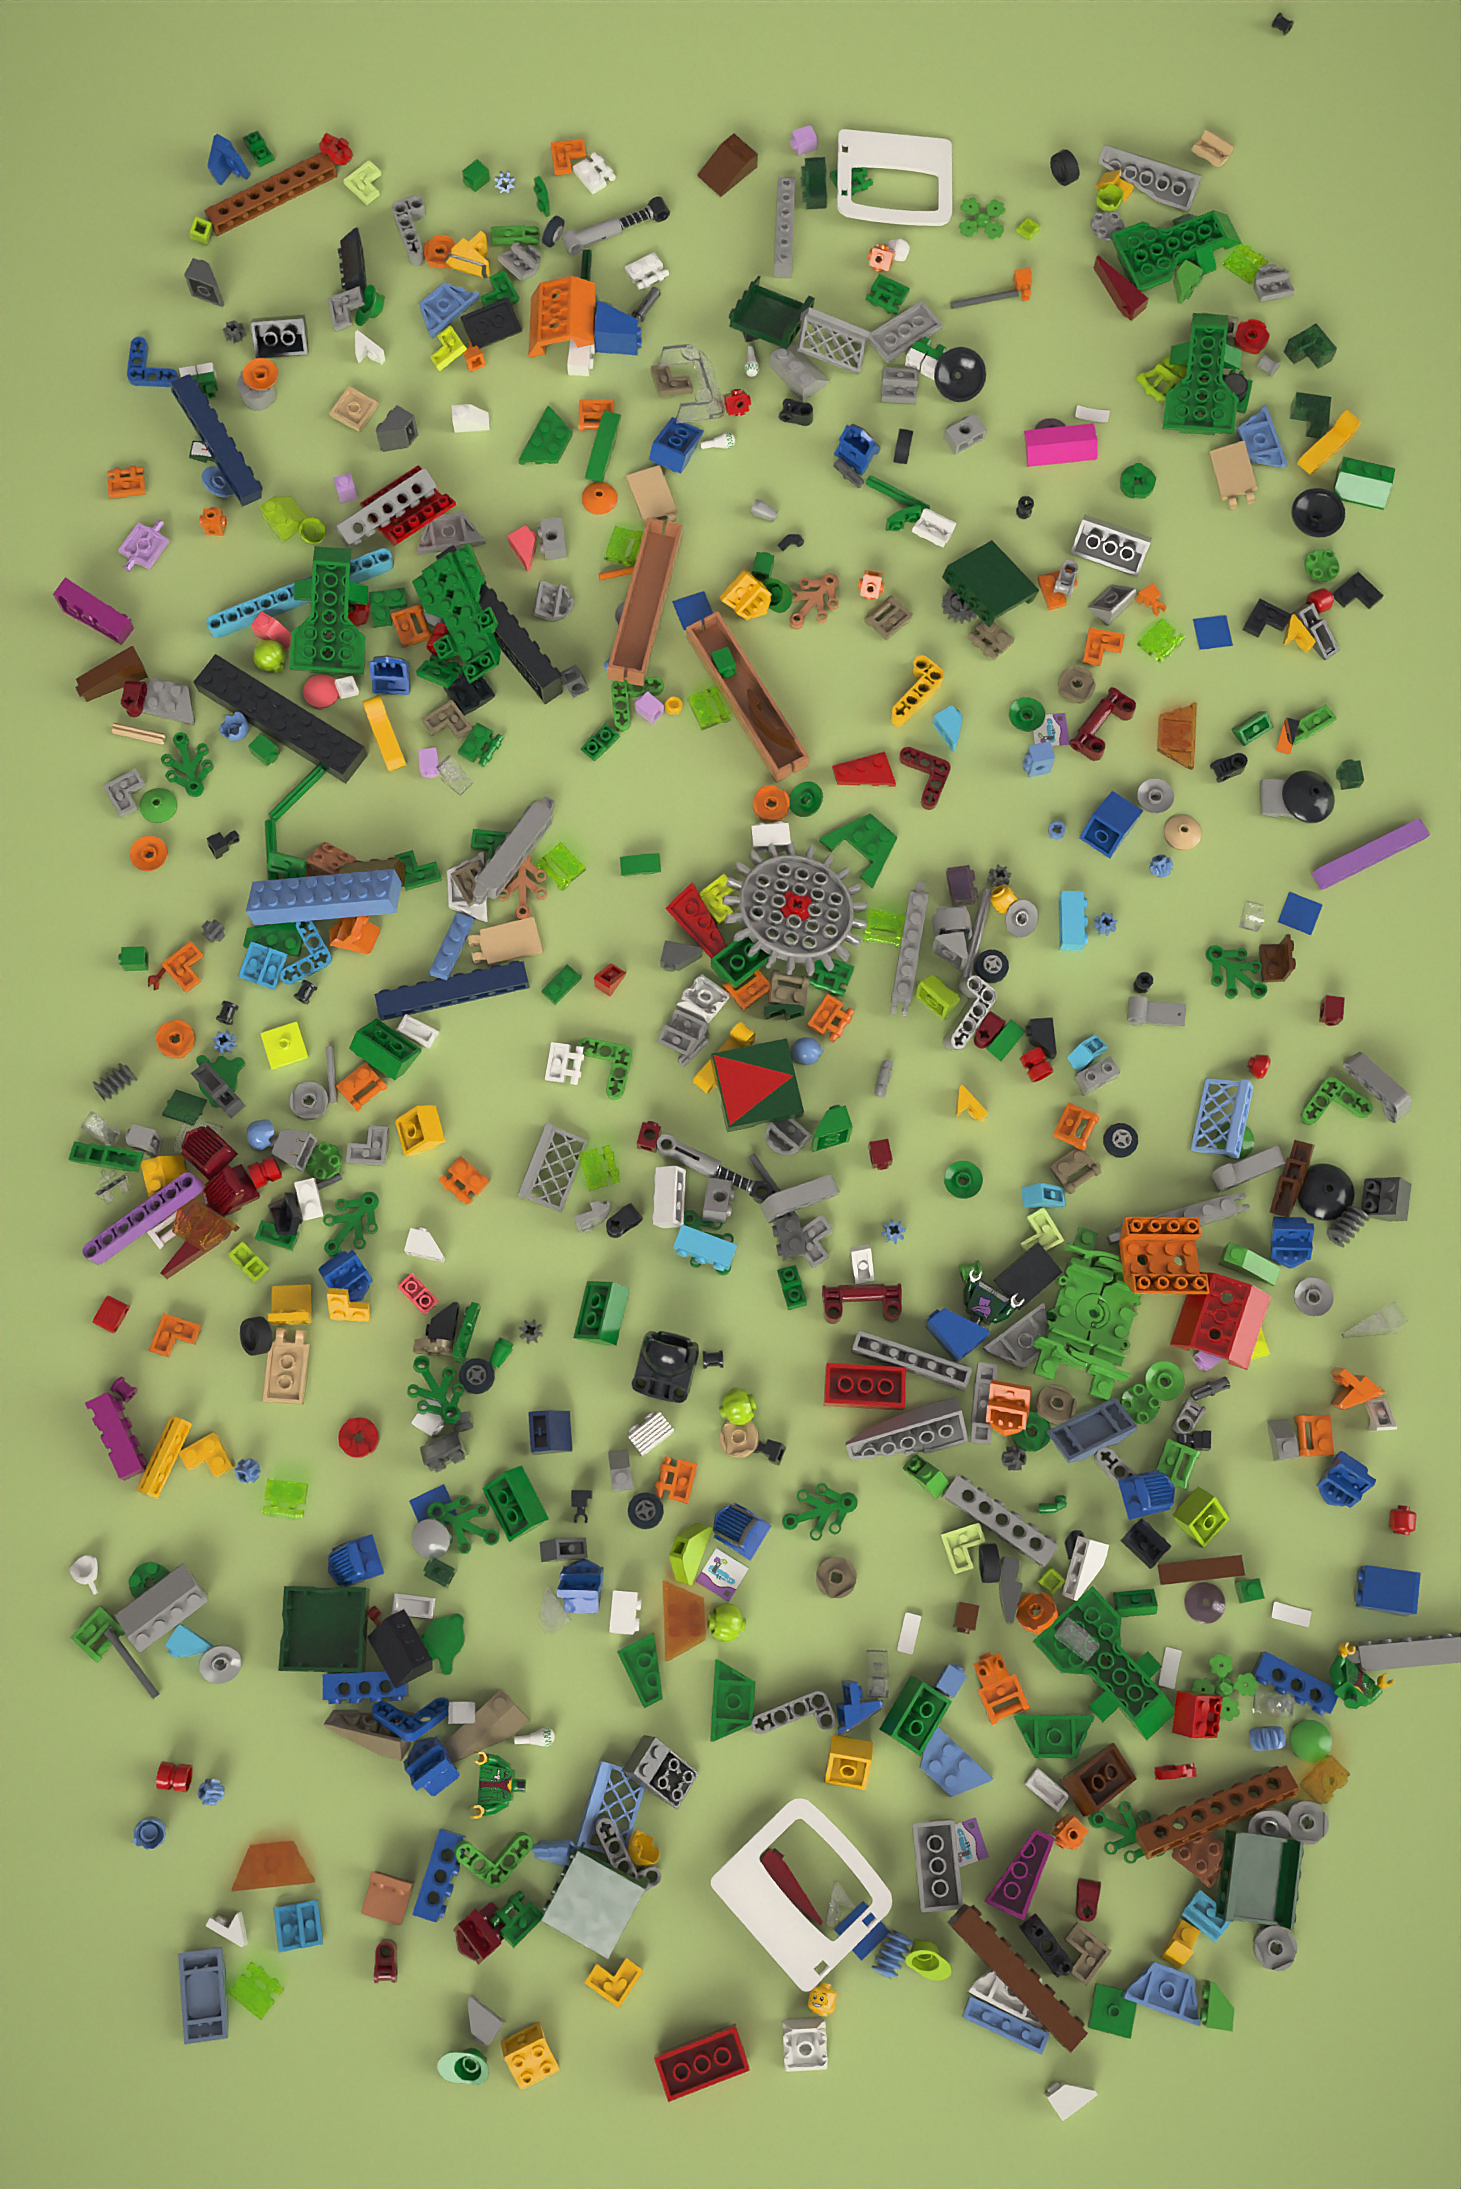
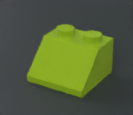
M291 496L272 497L259 506L263 519L282 542L299 532V524L303 519L308 518Z
M933 974L919 983L915 995L943 1020L960 1002L959 994L945 986V982Z
M1199 1486L1172 1515L1177 1524L1202 1548H1205L1230 1520L1216 1497Z

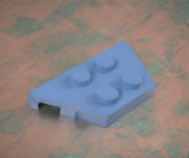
M444 282L421 301L419 307L430 337L433 339L480 298V294L477 291L471 293L465 291V288L454 287L452 284Z
M1264 406L1260 412L1251 416L1247 422L1238 427V437L1240 441H1245L1250 462L1286 468L1287 461L1267 406Z
M937 1727L924 1749L920 1768L950 1797H953L993 1780L984 1769Z
M1151 1961L1122 1993V1997L1198 2026L1201 2024L1198 2018V2001L1195 1994L1194 1976Z

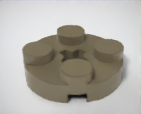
M1079 666L1069 670L1066 669L1061 674L1058 682L1059 694L1070 702L1084 703L1085 700L1092 696L1096 684L1092 673L1086 668ZM1078 681L1080 682L1079 685L1081 687L1076 688L1072 683H1076Z
M430 1338L415 1339L413 1353L424 1354L428 1352L427 1356L439 1357L440 1353L442 1355H452L453 1342L443 1339H436V1341L430 1340Z
M1052 1384L1049 1387L1043 1388L1036 1399L1037 1413L1041 1418L1051 1423L1062 1424L1071 1419L1077 1409L1076 1400L1070 1395L1069 1389L1059 1384ZM1055 1400L1058 1401V1405L1061 1407H1055L1053 1402Z
M831 1557L821 1563L816 1573L818 1588L824 1595L830 1598H843L849 1595L856 1584V1570L851 1562L843 1558ZM833 1572L842 1575L840 1583L837 1584L836 1581H831Z

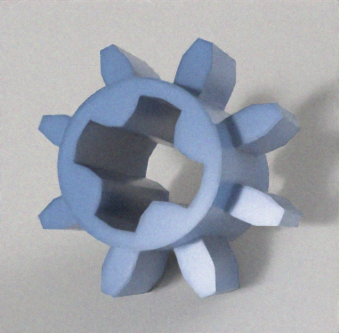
M500 171V177L495 176V180L498 181L495 184V188L499 187L501 194L503 191H507L509 194L510 187L515 188V185L511 183L515 180V177H510L509 171L507 174H503ZM502 179H504L506 182L508 181V185L502 183Z
M1164 854L1156 855L1152 858V862H1150L1151 874L1156 873L1159 878L1168 876L1171 873L1170 870H1173L1171 857L1166 858Z
M1103 912L1101 918L1096 916L1095 921L1097 923L1093 928L1099 931L1098 935L1102 933L1108 936L1110 931L1115 932L1116 927L1113 925H1116L1118 920L1113 919L1112 913L1108 915Z
M228 1030L225 1033L218 1031L217 1037L212 1038L217 1043L213 1046L214 1049H220L222 1055L225 1052L232 1053L233 1047H237V1044L233 1042L236 1039L235 1035L230 1036Z
M891 1219L889 1225L884 1223L883 1227L886 1231H883L881 1235H886V1242L891 1240L896 1244L898 1238L900 1240L904 1239L901 1233L905 1232L906 1228H901V1221L895 1223ZM895 1228L897 1232L893 1235L890 1234L891 1230Z
M248 1458L245 1461L241 1459L236 1464L237 1468L234 1471L240 1482L247 1484L251 1481L254 1483L259 1478L258 1474L261 1470H259L260 1466L256 1460Z
M205 1779V1783L199 1786L198 1797L203 1800V1805H217V1801L222 1800L225 1790L224 1786L219 1784V1779Z

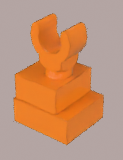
M1030 268L1015 270L1013 276V284L1015 289L1021 291L1023 301L1030 300L1032 284Z
M468 342L469 347L462 354L465 355L468 370L472 372L486 366L483 353L478 346L473 347L472 343Z
M1154 583L1141 590L1136 597V601L1139 604L1144 603L1147 608L1151 606L1156 617L1160 613L1157 608H1160L1163 612L1167 608L1165 604L1158 601L1161 593Z

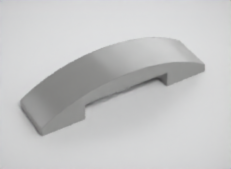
M977 1363L971 1417V1443L991 1445L992 1427L986 1422L991 1381L997 1379V1364Z

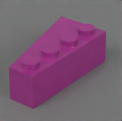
M66 577L53 593L64 613L123 645L134 630L130 617L120 614L113 607L105 604Z
M107 1392L85 1402L87 1409H92L95 1416L92 1418L94 1425L97 1426L99 1431L103 1432L100 1437L107 1449H111L108 1455L119 1479L125 1481L145 1472L147 1461L144 1454H140L138 1450L140 1444L136 1435L131 1433L130 1428H132L130 1419L125 1417L123 1413L125 1407L122 1400Z
M1035 1829L984 1902L1024 1920L1055 1838Z

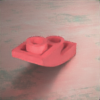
M412 1273L397 1286L424 1315L439 1302Z

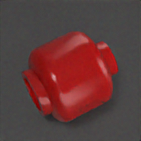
M1321 588L1308 594L1306 604L1313 603L1318 614H1321L1332 608L1334 596L1332 592Z
M1398 1505L1397 1509L1390 1510L1389 1528L1393 1530V1533L1410 1535V1532H1414L1416 1529L1417 1514L1414 1511H1410V1506Z

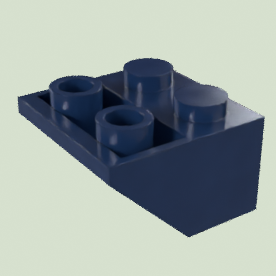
M544 1410L528 1412L532 1455L573 1452L570 1411Z

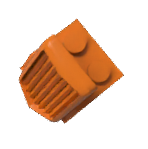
M369 916L341 918L329 930L330 946L366 955L370 954L380 933V928L368 921Z
M1335 1367L1330 1372L1334 1376V1382L1341 1387L1345 1386L1331 1402L1333 1407L1340 1410L1358 1405L1385 1393L1384 1389L1377 1387L1366 1376H1353L1346 1368Z
M992 1380L989 1402L987 1404L986 1422L1003 1436L1019 1433L1022 1429H1026L1032 1387Z

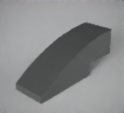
M1313 603L1305 604L1292 613V615L1295 614L1315 639L1316 642L1313 648L1323 660L1340 651L1325 619H1320Z
M206 1061L191 1073L230 1118L246 1106Z
M1004 1556L1000 1564L999 1596L1006 1623L1013 1624L1023 1583L1015 1581L1020 1561Z

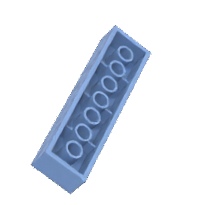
M395 869L252 882L246 913L254 925L392 914L397 912L402 882Z

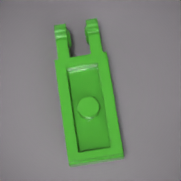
M525 225L492 226L491 244L492 246L512 245L513 243L537 245L540 241L539 237L536 236L539 234V228Z
M1326 704L1299 720L1298 729L1302 734L1295 737L1293 745L1300 743L1305 738H1309L1336 721L1337 718Z

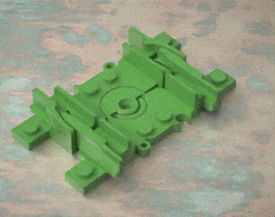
M1080 1226L1073 1245L1067 1243L1064 1245L1063 1250L1081 1257L1080 1259L1072 1257L1066 1265L1065 1276L1057 1279L1058 1286L1063 1287V1289L1058 1291L1054 1307L1048 1312L1054 1315V1322L1046 1321L1047 1330L1045 1336L1038 1335L1034 1339L1033 1346L1040 1349L1041 1352H1039L1033 1374L1053 1380L1058 1363L1077 1370L1086 1368V1373L1094 1376L1088 1394L1108 1401L1115 1380L1124 1382L1130 1378V1373L1114 1368L1113 1364L1121 1366L1123 1359L1126 1357V1354L1122 1353L1121 1350L1129 1349L1130 1342L1123 1339L1129 1335L1133 1318L1138 1315V1313L1133 1312L1132 1305H1141L1139 1298L1143 1294H1133L1124 1282L1122 1262H1118L1119 1256L1097 1250L1093 1251L1098 1233ZM1138 1256V1262L1141 1265H1145V1259ZM1092 1258H1096L1092 1267H1090ZM1108 1283H1110L1109 1286H1105V1287H1103V1289H1102L1103 1284H1108ZM1090 1310H1094L1096 1312L1095 1317H1092L1090 1315Z

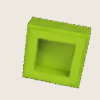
M1026 217L1017 227L1016 232L1030 241L1040 230L1041 226L1029 217Z
M1051 1566L1037 1582L1053 1596L1066 1580Z

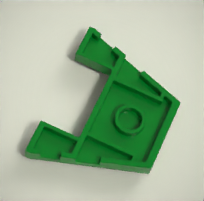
M870 813L821 837L819 842L830 852L844 840L852 845L872 863L860 875V878L873 888L897 841V836Z

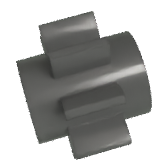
M235 320L226 322V328H223L226 340H231L233 344L242 342V336L246 335L243 324H238Z
M997 864L995 870L993 868L990 869L989 873L991 875L988 876L987 880L992 881V887L1004 884L1009 885L1010 881L1008 878L1011 877V873H1007V866L1000 867Z
M214 919L212 922L207 920L202 925L204 930L202 935L213 943L215 940L220 942L225 937L223 932L225 927Z
M533 1319L532 1323H528L525 1320V1326L519 1327V1330L523 1332L520 1338L524 1339L526 1337L527 1344L530 1341L538 1343V1336L543 1337V1333L539 1332L542 1329V1325L536 1326L535 1319ZM529 1328L534 1330V1335L528 1334Z
M1020 1446L1006 1447L1007 1451L1003 1452L1001 1457L1003 1465L1008 1467V1471L1022 1470L1021 1465H1025L1027 1461L1026 1453L1020 1450Z

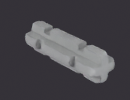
M703 1036L693 1053L689 1057L682 1054L678 1058V1063L685 1067L689 1060H692L702 1050V1047L708 1044L709 1040Z
M889 1060L882 1061V1070H880L877 1081L878 1087L875 1089V1095L879 1097H885L887 1089L885 1087H888L891 1075L889 1071L893 1067V1062Z

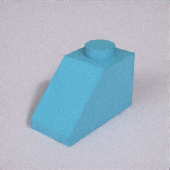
M953 705L934 715L932 724L950 749L955 751L962 723V714Z
M1094 1034L1080 1043L1067 1059L1070 1061L1071 1066L1080 1072L1087 1068L1109 1047Z
M1038 1183L1022 1188L1024 1207L1040 1209L1066 1206L1064 1187Z
M182 1624L177 1626L164 1645L169 1648L168 1653L175 1658L203 1654L208 1649L214 1647L213 1644Z

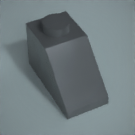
M665 940L660 966L669 972H674V970L680 971L702 957V948Z
M557 1538L540 1542L541 1563L588 1558L586 1538Z

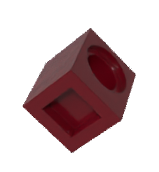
M1325 995L1321 1000L1319 1022H1323L1328 1026L1338 1025L1343 1020L1345 997Z
M653 1121L642 1122L636 1143L638 1149L656 1153L657 1140L662 1132L661 1126H658V1123ZM647 1132L655 1134L652 1139H646L644 1135Z
M883 1139L869 1142L868 1150L872 1169H888L893 1162L889 1140Z

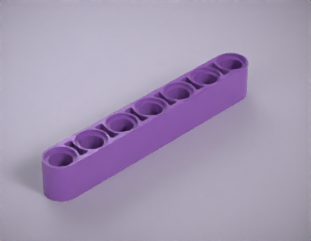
M1420 818L1316 869L1311 875L1320 890H1324L1426 839L1430 832Z
M189 1172L182 1174L89 1241L83 1247V1256L95 1264H103L200 1194L203 1190V1182Z

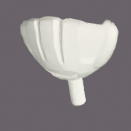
M893 239L885 244L889 246L888 249L896 251L893 260H906L910 248L905 240Z
M83 1555L70 1566L69 1572L76 1582L84 1585L89 1584L93 1595L98 1593V1590L93 1581L97 1579L98 1563L92 1555Z

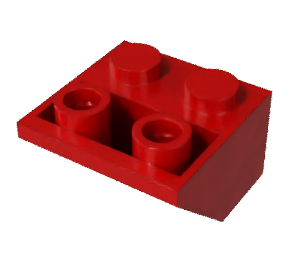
M1177 1691L1172 1733L1189 1738H1217L1220 1729L1222 1696L1193 1691Z

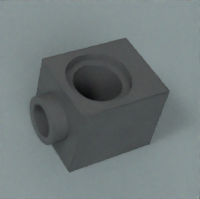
M577 665L560 672L564 685L573 698L589 690L586 679Z

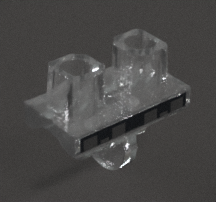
M102 1170L101 1174L103 1177L98 1179L97 1182L99 1185L105 1182L108 1184L94 1193L97 1198L100 1196L108 1204L116 1199L110 1189L117 1186L122 1194L132 1189L128 1181L129 1176L127 1173H124L112 1181L111 1178L117 1175L116 1172L113 1170L107 1174L105 1170Z

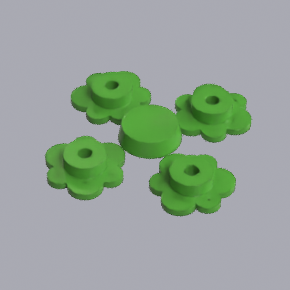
M975 198L964 199L960 209L966 215H975V221L966 219L965 222H961L959 224L961 234L973 237L974 233L978 232V226L981 228L986 227L984 233L988 234L989 239L1000 238L1001 233L1004 232V227L999 225L998 222H989V216L998 218L1000 215H1003L1006 211L1003 207L1004 204L997 200H992L990 204L986 205V209H988L986 214L983 212L978 213L980 204L977 203Z
M1218 1653L1216 1657L1210 1658L1209 1664L1212 1667L1211 1672L1221 1678L1217 1680L1215 1686L1210 1684L1207 1678L1203 1680L1197 1678L1193 1681L1194 1687H1192L1191 1691L1213 1694L1216 1690L1220 1696H1224L1222 1698L1220 1719L1226 1718L1227 1721H1232L1233 1717L1240 1715V1710L1237 1708L1238 1702L1232 1701L1227 1696L1232 1694L1234 1688L1242 1696L1246 1694L1253 1696L1256 1693L1255 1687L1258 1686V1682L1254 1680L1253 1674L1248 1672L1244 1675L1239 1674L1237 1681L1233 1685L1230 1679L1224 1678L1227 1676V1672H1231L1233 1669L1231 1666L1232 1659L1230 1656H1223V1654Z

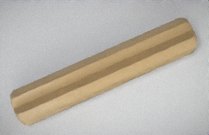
M113 723L111 728L113 734L157 744H164L166 740L165 734L123 724Z

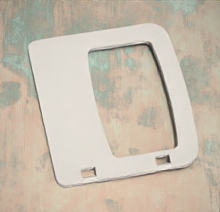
M847 129L840 130L838 134L837 208L839 212L849 218L882 223L942 226L947 224L952 215L951 142L948 139ZM842 147H848V152H842ZM857 167L888 168L935 175L938 178V210L907 211L855 204L851 201V169ZM842 190H847V196L841 195Z
M802 1798L793 1799L788 1802L711 1878V1886L797 1986L805 1992L812 1990L888 1914L892 1906L890 1891L866 1859L810 1801ZM796 1819L804 1820L837 1852L872 1897L871 1905L833 1941L817 1930L793 1905L768 1874L759 1859L761 1853ZM871 1912L876 1918L866 1927L862 1920ZM824 1960L828 1966L818 1974L814 1968Z

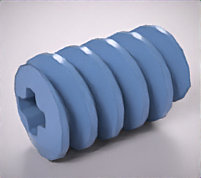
M893 1930L894 1934H887L891 1942H883L887 1950H879L883 1958H875L879 1966L872 1965L871 1967L891 1979L890 1977L898 1976L894 1968H902L898 1960L905 1961L902 1952L909 1953V1949L905 1945H913L911 1939Z

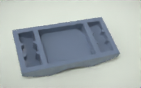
M1115 1397L1048 1430L1047 1434L1066 1461L1073 1463L1089 1458L1106 1446L1118 1444L1137 1430V1425Z
M222 1947L178 1953L184 2044L228 2038L229 2019L226 1999V1970Z

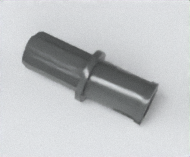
M838 458L834 462L833 467L843 475L844 479H848L857 488L864 484V480L854 472V468L847 465L842 458Z
M1224 1376L1212 1382L1207 1381L1205 1385L1192 1389L1190 1393L1193 1400L1197 1401L1209 1395L1213 1397L1215 1393L1229 1389L1231 1386L1227 1385L1230 1382Z

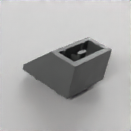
M398 405L388 412L386 419L379 423L376 428L380 450L386 452L404 449L413 443L418 436L413 414Z
M1401 1177L1365 1178L1361 1210L1369 1218L1389 1222L1407 1221L1411 1183Z

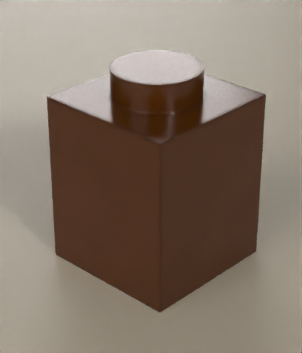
M957 1602L953 1627L958 1628L957 1632L969 1634L970 1631H975L979 1611L978 1605Z

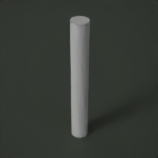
M327 1046L329 1103H336L334 1047Z

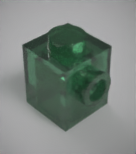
M1345 760L1336 770V778L1340 781L1341 790L1360 788L1364 782L1360 760Z
M433 1558L432 1561L429 1560L423 1570L426 1572L424 1574L425 1577L447 1589L457 1572L455 1568L436 1558Z

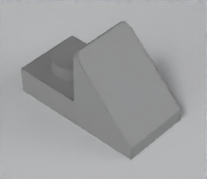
M449 1702L448 1724L475 1723V1702Z

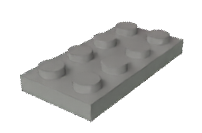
M921 300L872 331L867 341L888 364L910 350L916 341H920L923 337L928 338L941 330L943 324Z

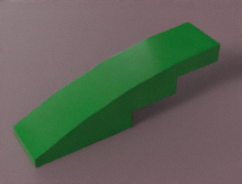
M608 411L603 412L585 479L603 483L622 415Z
M74 1141L68 1160L96 1167L139 1172L144 1154L108 1145L101 1146Z

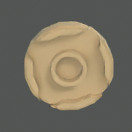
M727 1421L720 1431L719 1442L722 1449L729 1456L745 1458L756 1450L759 1443V1432L751 1421L741 1426Z

